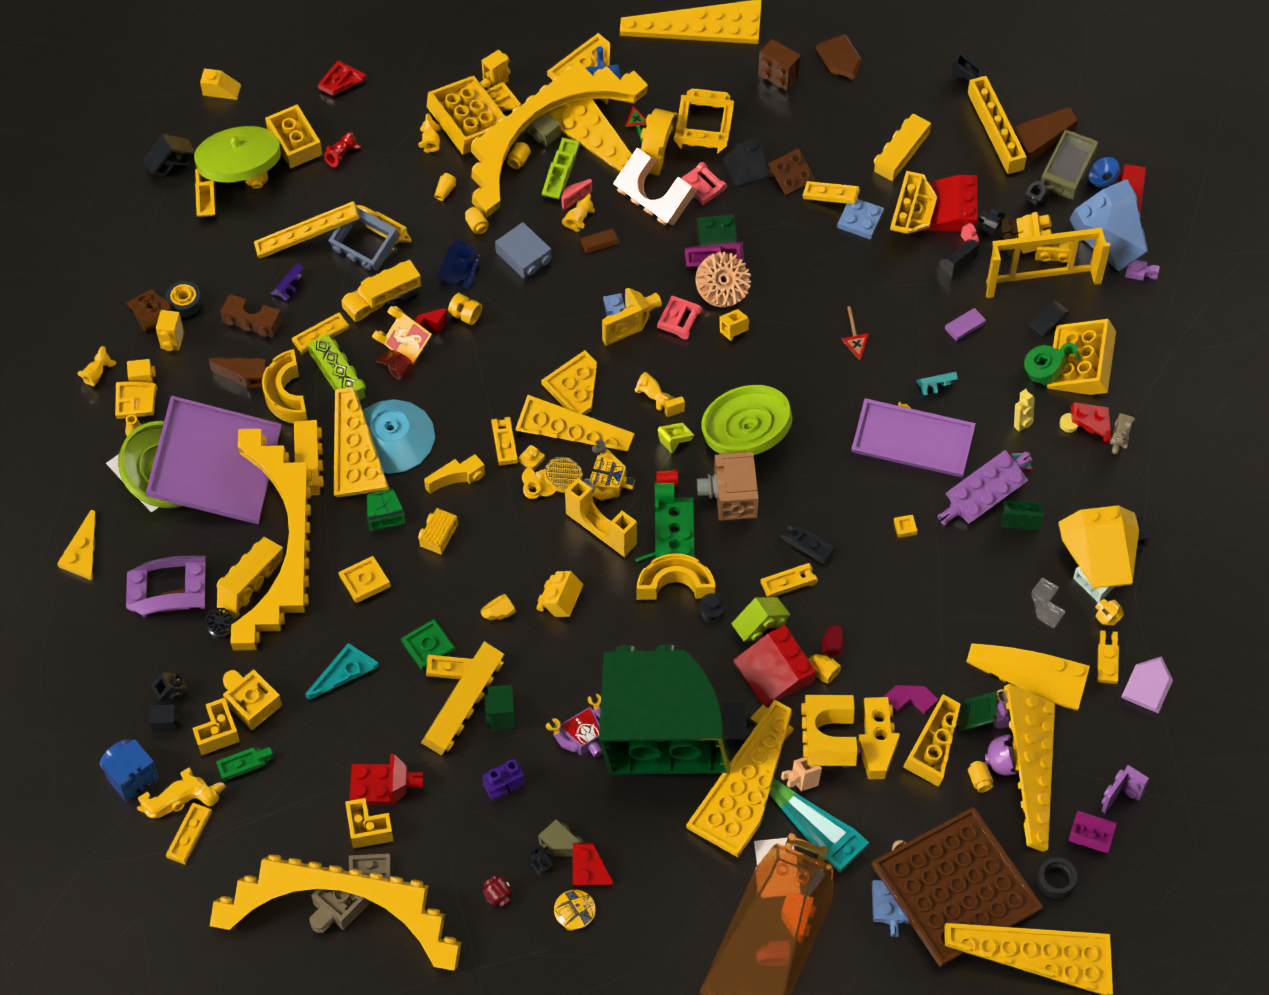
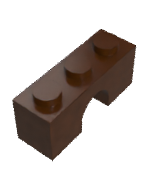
M229 294L220 311L223 322L228 325L241 327L246 331L257 332L262 336L274 337L282 322L280 310L263 305L258 313L249 314L247 313L249 310L247 300Z

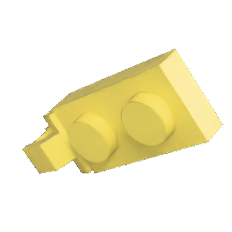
M1027 389L1020 392V401L1015 404L1014 427L1019 432L1024 428L1030 427L1034 420L1035 399Z

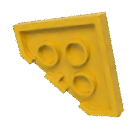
M584 350L542 379L541 383L564 408L586 415L592 410L597 362Z

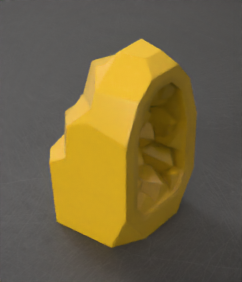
M506 594L498 596L481 609L482 616L490 621L494 619L502 620L517 612Z
M815 654L808 659L816 671L815 676L824 683H830L841 670V665L826 655Z

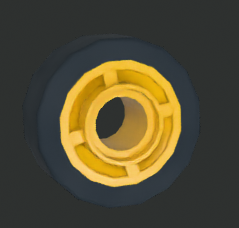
M180 281L171 285L167 290L166 301L170 303L174 312L180 313V317L192 316L200 310L202 297L200 289L196 284L189 281Z

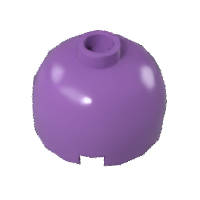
M1010 734L995 738L988 747V753L985 754L987 765H991L997 774L1004 776L1019 774V771L1015 769L1012 748L1013 740L1010 741L1012 737Z

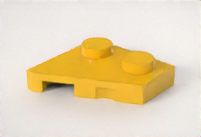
M504 82L485 90L501 111H509L518 105L521 106V103Z

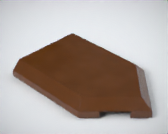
M847 35L835 37L816 46L815 49L831 74L837 76L840 74L847 76L848 79L855 80L859 67L862 64V59Z

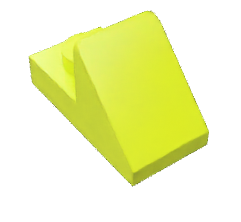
M684 423L658 428L660 442L670 453L675 451L679 443L691 441L694 437V434Z

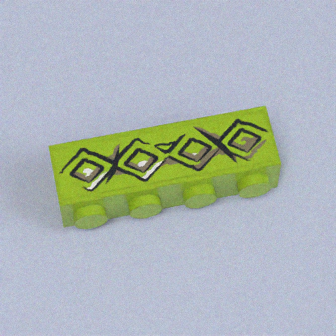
M326 334L308 343L310 355L334 391L353 387L359 400L365 398L364 389H366L363 380L358 379L354 367L348 365L347 357L343 352L340 353L335 339H331Z

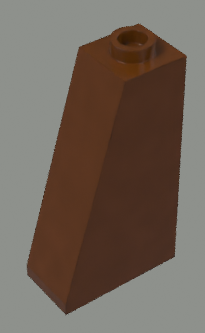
M1070 107L1012 127L1026 155V164L1031 163L1058 144L1065 130L1070 132L1076 131L1078 117Z

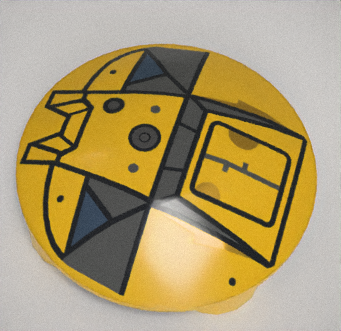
M567 891L560 895L555 902V917L567 930L573 931L583 928L595 917V903L583 891Z

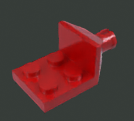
M390 754V764H352L349 801L366 798L367 805H395L407 794V788H423L424 773L407 772V766L395 754Z

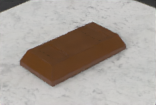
M613 228L580 239L586 254L620 244Z

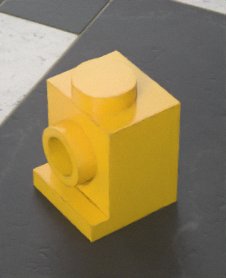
M738 309L720 316V332L730 341L733 340V336L749 330V318Z

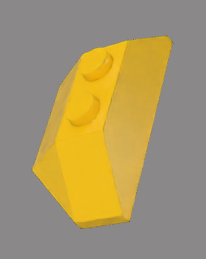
M906 171L890 230L909 234L929 228L937 196L924 174Z

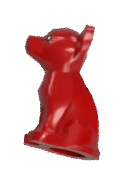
M350 131L341 137V141H338L333 146L326 147L327 150L324 158L331 167H337L347 149H361V145L356 144V138Z

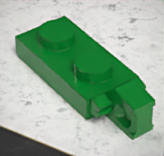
M253 747L218 760L216 764L224 782L266 765V762L274 759V755L270 747L260 750V748L254 749Z

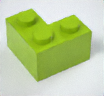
M755 597L731 624L743 641L756 642L762 638L763 632L766 629H778L784 626L790 614L778 597Z

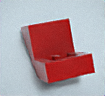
M439 309L420 314L414 321L422 327L439 334L447 322V311Z

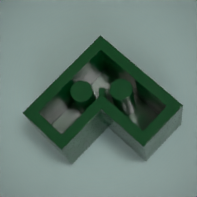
M512 685L488 687V694H485L486 722L491 724V731L515 730Z

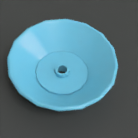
M394 399L380 401L363 409L384 473L406 472L421 464L431 452L435 440L434 427L428 415L421 408L411 402Z

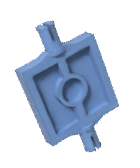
M873 880V922L889 924L891 929L890 936L894 937L895 935V937H898L899 925L910 922L883 881Z

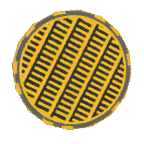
M557 457L550 460L544 472L546 483L550 484L555 491L563 493L577 478L582 480L583 475L580 466L572 459L566 457Z

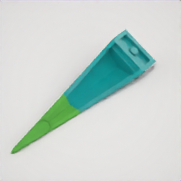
M773 778L769 795L823 859L827 860L837 871L841 873L869 846V842L854 828L828 814Z

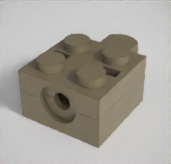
M317 889L311 895L313 904L318 908L309 918L311 928L317 933H323L335 923L344 931L372 901L344 891Z

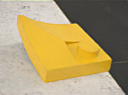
M116 382V418L123 419L131 414L136 417L154 415L157 385L147 382Z

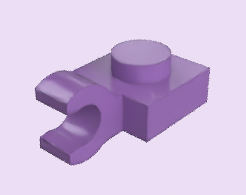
M1135 260L1128 265L1125 277L1142 281L1144 276L1157 279L1160 267L1157 265L1147 267L1148 262Z

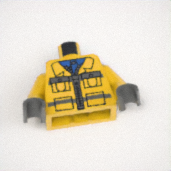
M597 440L595 443L598 446H593L592 451L594 453L600 452L601 454L597 456L591 478L583 480L584 483L592 488L593 497L603 501L619 497L622 487L633 490L635 479L626 477V466L608 449H605L606 445L603 440Z

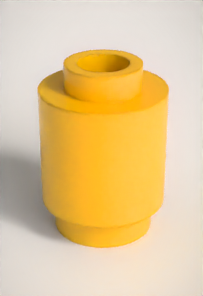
M523 142L515 143L507 157V164L513 169L522 167L531 153L529 146Z
M477 207L469 208L465 212V220L473 233H484L489 226L487 219Z
M981 761L973 762L968 768V773L974 788L980 793L992 789L993 779L987 763Z

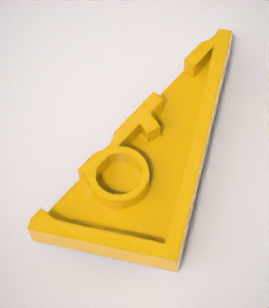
M90 510L57 563L60 568L89 580L93 579L92 567L95 548L96 512Z

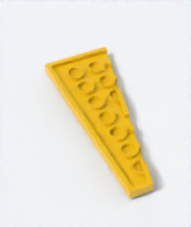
M761 0L622 17L620 36L758 44Z
M1007 684L1004 686V691H1007L1008 696L1006 708L1010 710L1011 716L1009 728H1011L1014 737L1012 748L1015 769L1019 771L1020 777L1018 789L1022 790L1023 801H1021V808H1023L1026 817L1024 822L1027 846L1044 852L1048 850L1055 703Z
M945 924V946L1101 995L1113 994L1110 934Z

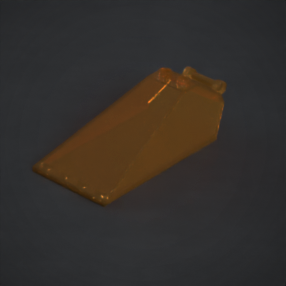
M791 832L785 846L778 843L772 846L757 865L699 994L791 995L833 899V868L830 864L824 862L829 850L828 847L812 844L796 837V834ZM795 845L819 856L815 859L791 848Z

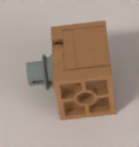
M743 451L733 454L721 453L715 455L714 476L708 474V478L697 479L698 496L709 495L710 499L712 497L717 498L719 520L757 518L758 491L753 452L747 453Z

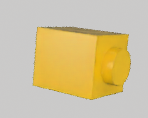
M150 359L127 361L129 382L153 383L156 371L155 366H151Z

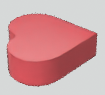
M969 223L963 226L961 237L965 241L972 239L979 243V237L976 234L974 225Z

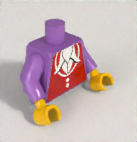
M596 694V703L592 702L590 696L588 697L589 704L594 706L593 710L589 707L561 725L560 721L554 718L552 719L555 723L554 728H552L550 723L546 724V728L554 732L553 735L562 748L577 752L579 755L590 751L595 758L603 754L599 742L601 709L599 705L601 703V696L599 694Z

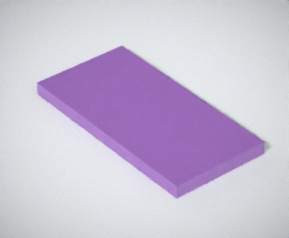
M864 399L851 452L963 478L976 423Z

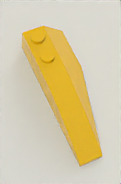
M971 644L967 663L988 674L992 673L998 676L1005 683L1009 682L1018 688L1052 701L1055 705L1077 711L1090 667L1085 664L1034 651L984 644Z

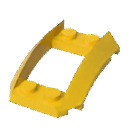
M690 89L687 91V95H681L674 141L681 150L683 144L689 146L697 145L707 148H718V154L727 146L734 101L730 100V95L727 92ZM690 104L697 106L706 105L714 108L724 107L720 132L686 129Z

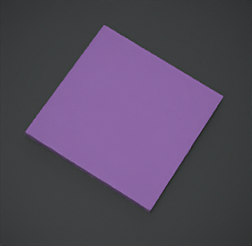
M171 396L145 496L258 524L269 478L260 468L240 455L238 449V429H262L263 436L267 438V446H277L282 424Z

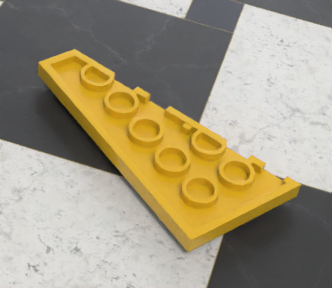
M593 99L567 103L547 113L561 124L562 133L575 141H579L581 146L619 172L622 171L631 158V152Z
M353 387L335 390L334 496L339 498L389 490L356 390Z

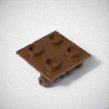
M799 148L768 164L770 167L769 175L777 179L785 195L806 185L807 181L812 182L815 180Z

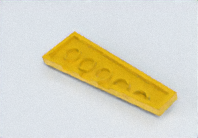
M527 395L515 429L521 432L597 445L595 443L597 440H603L607 448L629 451L635 434L531 395Z

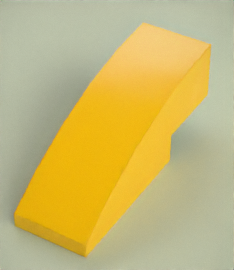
M195 169L197 217L215 216V181L203 177Z

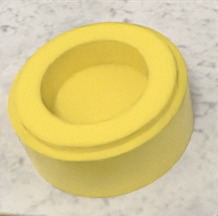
M1071 413L1064 414L1060 419V428L1068 433L1075 432L1078 429V425L1072 422Z

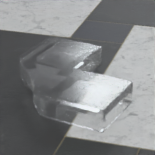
M1042 577L1032 590V600L1035 604L1037 618L1055 628L1065 614L1063 609L1050 602L1059 587Z

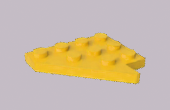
M597 33L549 69L547 76L553 80L557 75H562L566 72L570 65H575L577 62H580L584 67H596V48L598 46L603 47L604 66L610 65V42ZM609 99L600 100H602L607 105Z

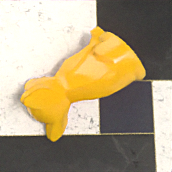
M428 113L425 117L426 120L420 127L423 134L422 141L418 143L419 148L424 147V152L426 153L439 150L440 137L436 131L441 130V125L432 120Z
M588 194L580 201L578 200L576 208H573L566 214L562 220L564 226L576 232L580 231V228H584L583 220L587 217V213L595 212L593 203L590 200L591 194Z
M104 346L100 347L94 357L95 361L89 363L83 371L78 372V375L84 379V383L90 386H95L103 372V366L113 367L116 365V361L110 359Z
M644 372L639 378L635 392H644L649 398L656 400L657 410L661 411L665 407L666 401L675 399V397L663 393L658 382L648 372Z

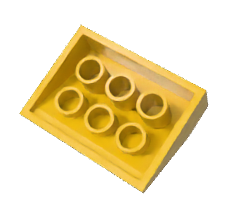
M474 75L428 92L427 108L462 155L471 152V143L476 137L483 136L489 127L496 126L500 119L505 116Z
M1109 319L1056 325L1053 348L1060 350L1065 343H1074L1079 350L1081 358L1078 360L1075 354L1068 355V363L1064 366V370L1062 369L1059 375L1060 378L1051 384H1047L1048 389L1087 395L1108 393L1116 330Z

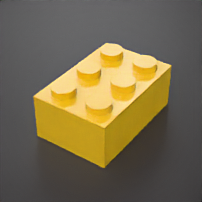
M298 104L265 118L267 129L272 131L277 139H279L281 154L290 169L322 155L321 142Z

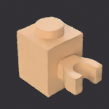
M807 757L794 760L792 771H783L781 778L782 780L788 779L787 786L789 788L797 785L801 791L819 785L822 768L817 765H807Z

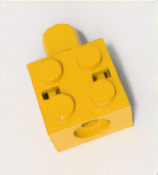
M254 669L244 678L235 670L228 671L224 675L223 683L228 691L223 696L227 706L251 731L282 706L280 695Z

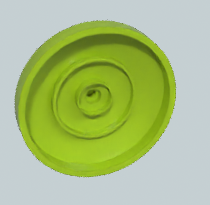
M242 126L226 129L208 137L196 149L194 159L197 170L203 177L217 182H238L259 176L272 168L281 156L279 139H277L272 131L262 127Z
M765 385L742 386L722 394L709 405L702 418V431L707 444L720 454H733L745 451L747 453L753 452V455L772 448L785 437L792 424V410L786 396L775 388Z
M164 421L143 424L127 436L121 447L118 457L121 479L135 497L149 505L161 508L181 507L183 505L145 496Z

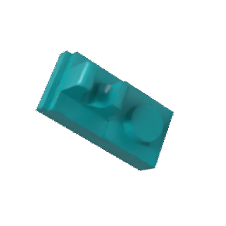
M952 372L918 379L916 382L921 386L922 394L928 395V386L932 388L934 394L938 392L937 383H941L942 386L953 384L952 380L958 378L957 373Z

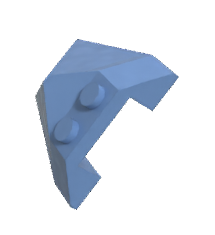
M1128 179L1101 190L1077 207L1070 217V221L1076 231L1102 228L1106 243L1111 245L1107 262L1117 271L1122 270L1148 252L1144 229H1142L1140 222L1141 215L1138 212L1136 203L1138 201L1137 195ZM1096 239L1084 240L1094 248Z

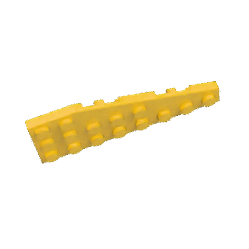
M776 700L773 701L730 762V773H722L686 824L687 829L739 857L761 824L790 722L791 708Z

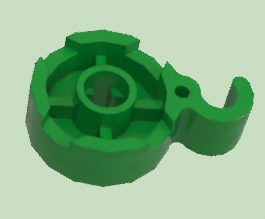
M1065 343L1060 350L1052 346L1042 345L1035 347L1027 354L1024 366L1029 378L1033 382L1047 385L1060 378L1059 375L1062 369L1064 370V366L1068 363V355L1075 354L1078 360L1081 356L1074 343Z

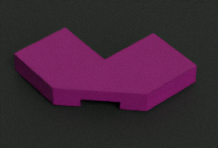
M896 685L883 696L888 697L889 705L893 706L895 713L911 702L923 714H926L939 701L925 686Z

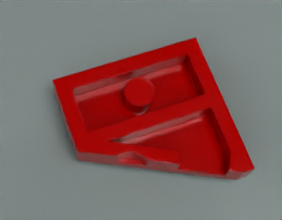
M337 61L320 81L318 87L320 90L334 96L365 81L366 74Z
M593 842L573 843V885H613V879L610 877Z

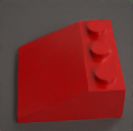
M956 175L928 182L935 192L937 200L930 226L922 230L962 232L963 226L969 223L973 224L976 228V175Z
M785 625L768 633L733 660L760 704L765 707L771 705L774 700L779 701L815 682V669Z

